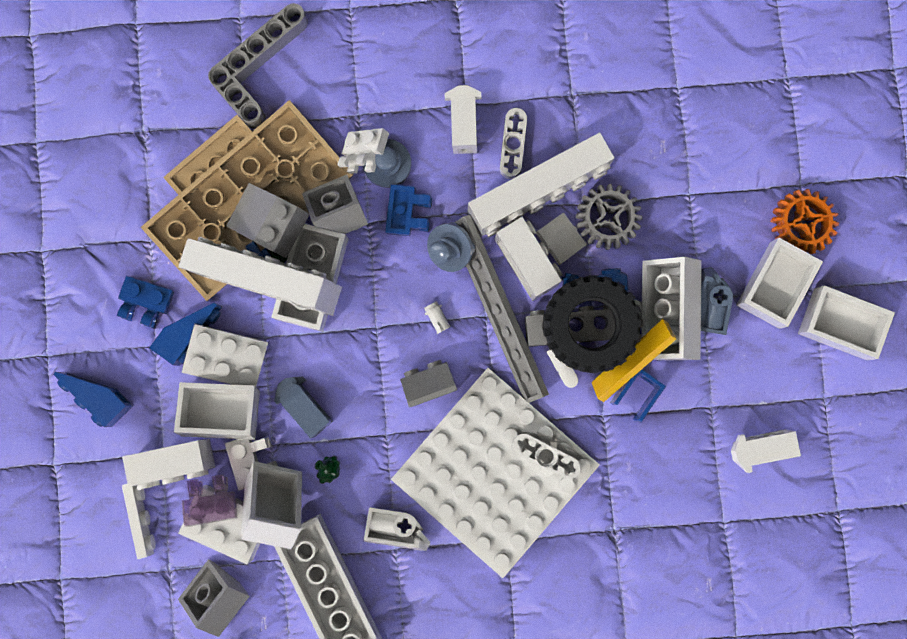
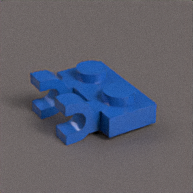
M391 185L385 233L410 236L411 229L429 232L430 222H428V219L413 218L414 205L431 208V195L415 194L416 188L412 186Z
M126 276L118 299L124 301V304L120 306L117 316L132 321L136 305L147 308L140 324L154 329L159 313L167 314L174 291Z

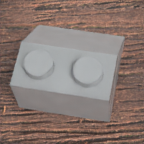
M348 175L302 193L312 223L316 227L346 234L368 225Z
M437 360L427 364L428 369L419 372L418 368L404 373L405 378L400 379L409 407L457 391L447 362L442 364L441 360Z
M208 559L178 598V601L197 629L219 637L250 596L236 579Z

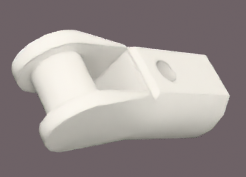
M552 350L546 351L565 386L569 388L575 387L578 384V377L574 370L559 361Z

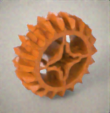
M806 189L803 193L800 190L794 191L793 195L788 193L784 196L785 200L781 199L777 202L779 208H775L772 211L777 217L771 218L770 221L777 224V226L771 229L772 232L778 231L779 233L775 239L781 238L805 252L808 251L810 255L816 253V250H824L825 244L829 245L832 243L831 237L837 234L833 228L839 226V222L833 221V218L837 217L839 213L831 212L830 209L834 207V204H826L828 197L824 196L819 199V192L815 191L811 195L810 189ZM794 205L796 210L794 211V220L788 222L789 211ZM809 206L813 208L818 214L812 213L809 209ZM801 220H803V221H806V220H807V221H812V222L808 223V225H807V224H802V223L796 224V223L800 222ZM821 222L820 233L815 239V226ZM791 230L797 231L800 238L796 237Z

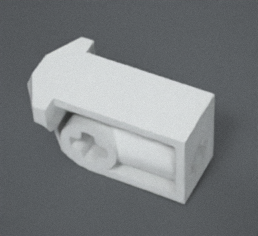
M458 85L445 93V101H451L453 154L477 153L475 101L481 99V92L469 85Z
M787 429L745 437L744 434L738 435L731 449L733 461L746 473L753 472V465L801 456L796 431Z
M369 507L364 535L365 542L419 551H427L430 545V541L421 532L423 528L412 515ZM404 520H407L408 525L412 526L411 529L406 530V533H402L401 528L398 527V524H403Z

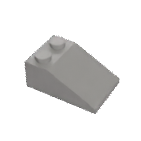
M249 183L226 226L287 258L309 217V213Z

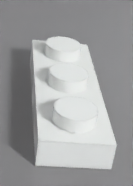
M128 484L122 485L136 556L137 559L146 558L154 554L156 543L154 536L150 535L149 512L144 508L145 491L144 489L137 490V485L128 487Z

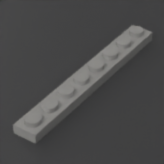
M464 216L455 221V223L468 233L475 245V252L466 267L520 392L528 403L549 395L472 216Z

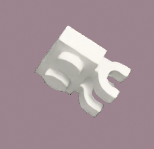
M384 128L348 132L342 151L344 156L340 157L338 166L348 167L347 172L350 174H356L359 166H365L364 171L367 173L375 172L376 154L383 155L389 132Z
M269 437L254 442L247 439H237L224 443L238 491L244 489L245 480L253 461L258 462L255 452L272 447ZM276 461L267 463L270 465L278 466Z

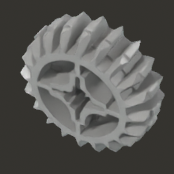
M608 184L605 191L604 187L599 185L597 192L594 189H590L589 196L584 195L582 197V201L585 204L578 205L577 209L582 212L577 213L576 218L583 221L577 224V228L585 227L581 236L584 237L589 234L591 236L587 241L589 244L595 239L597 240L596 248H600L604 242L605 249L609 250L613 242L614 247L619 249L620 241L627 245L629 243L628 237L632 239L636 237V233L633 230H639L641 225L634 221H641L642 215L635 213L641 210V206H633L637 201L636 197L628 199L630 190L622 194L620 193L622 186H618L613 191L612 184ZM602 199L615 200L620 204L618 206H610L606 201L603 202ZM595 203L598 207L596 210L599 218L594 223H591L590 209ZM617 211L611 220L612 222H610V219L609 221L604 220L601 222L606 212L613 214ZM626 211L628 221L623 231L620 227L622 224L620 223L619 215ZM606 227L611 232H615L616 235H605L597 230Z

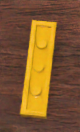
M662 319L641 338L640 342L636 343L635 352L626 358L627 361L614 367L610 371H603L591 382L600 401L605 402L676 340L667 321Z

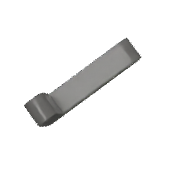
M293 3L284 7L209 71L208 77L211 84L250 128L256 129L266 118L259 104L240 83L306 29L308 24L307 18L299 4ZM294 15L301 16L298 21H290L291 17ZM274 31H282L280 36L272 37ZM256 46H264L262 51L253 52ZM241 60H244V61H245V64H244L243 67H241V68H236V67H235V65H236V63H237L238 61H241ZM227 76L225 82L217 83L219 77ZM241 93L242 98L239 101H232L235 94ZM258 111L256 118L247 119L250 112Z

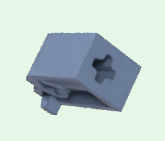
M714 268L701 269V331L726 335L733 301L732 290L725 280L719 277ZM714 293L722 295V299L717 300L713 298Z
M304 377L285 378L277 386L275 403L282 404L309 438L316 437L333 422L332 419L303 387L302 384L306 381Z

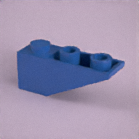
M212 303L164 327L149 349L172 365L180 366L184 364L194 323L207 327L210 323L214 324L221 315L219 311L222 306Z
M55 372L53 374L58 379V386L66 392L69 391L75 397L74 402L80 408L87 409L92 414V421L99 427H113L133 407L116 388L65 372Z

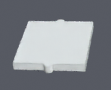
M562 213L536 232L558 265L565 262L587 245L578 233L577 227L573 226L565 213Z

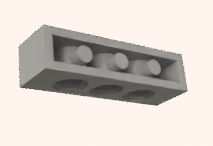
M603 305V310H594L593 306L579 307V312H572L569 317V321L571 319H578L581 322V329L578 332L572 331L569 327L570 334L577 343L610 340L614 334L615 319L612 311L606 305ZM544 310L530 311V316L525 317L528 347L547 345L546 337L543 334ZM595 317H602L605 320L606 325L603 330L597 329L594 326Z

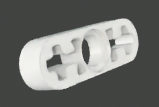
M520 108L509 110L505 118L500 173L507 179L517 177L522 169L527 115ZM514 115H519V119L523 120V122L520 121L518 123L517 132L512 131L513 121L509 120L513 119ZM509 138H517L520 141V147L516 150L509 149L506 144ZM510 155L514 156L513 165L517 167V169H513L512 173H509L508 168L504 167V165L509 164Z
M519 434L512 442V447L516 454L565 479H574L580 473L578 460L528 434ZM527 438L529 439L528 444L534 448L536 443L540 444L535 451L534 458L530 457L533 452L524 449L523 452L519 451L518 440L523 441ZM544 449H549L553 453V460L548 464L542 463L539 459V454ZM558 454L563 456L560 461L566 464L570 461L573 462L572 467L575 468L573 473L568 472L567 475L564 474L565 469L557 465L556 470L552 468L558 460Z

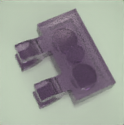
M224 475L212 476L215 495L202 497V481H198V479L187 481L189 499L182 500L185 527L238 518L235 492H227V477H224Z

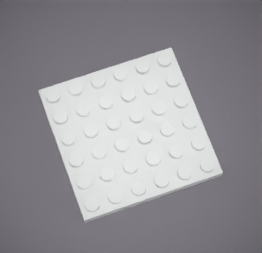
M487 368L391 480L499 576L504 578L600 464L492 370ZM519 434H528L575 458L580 464L579 475L574 479L568 480L519 456L512 447L514 438ZM529 439L518 440L519 451L523 452L524 449L533 452L530 457L534 458L535 451L540 444L536 443L534 448L528 444ZM549 449L542 450L539 454L540 461L544 464L550 463L553 460L552 451ZM558 454V460L552 468L556 470L557 465L565 469L564 474L567 475L568 472L573 473L575 471V468L572 467L573 462L570 461L566 464L560 461L563 456Z

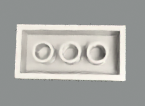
M304 224L288 255L286 264L292 263L308 271L312 269L325 273L326 276L335 278L334 283L337 284L348 237L343 233ZM276 299L271 318L324 332L328 314Z
M677 257L645 260L642 263V337L662 319L669 323L676 337V340L653 360H701V260Z

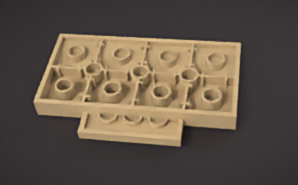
M289 100L254 131H251L242 119L236 115L163 178L175 190L178 196L141 226V228L203 298L208 301L227 284L202 277L178 267L187 239L198 241L199 237H203L219 245L223 243L240 251L247 250L245 246L252 242V240L228 228L226 225L249 183L309 213L302 193L344 175H348L350 179L354 174L347 172L348 167L338 166L339 156ZM256 243L258 247L261 249V251L265 248L260 244Z

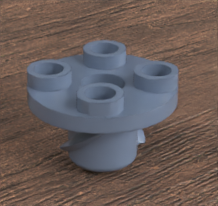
M387 139L383 155L376 154L375 172H364L370 182L379 187L390 188L391 185L402 184L411 170L410 154L405 146L398 141Z
M455 222L444 223L434 228L427 241L428 253L433 263L440 269L448 272L459 271L466 267L475 252V245L471 241L470 236Z

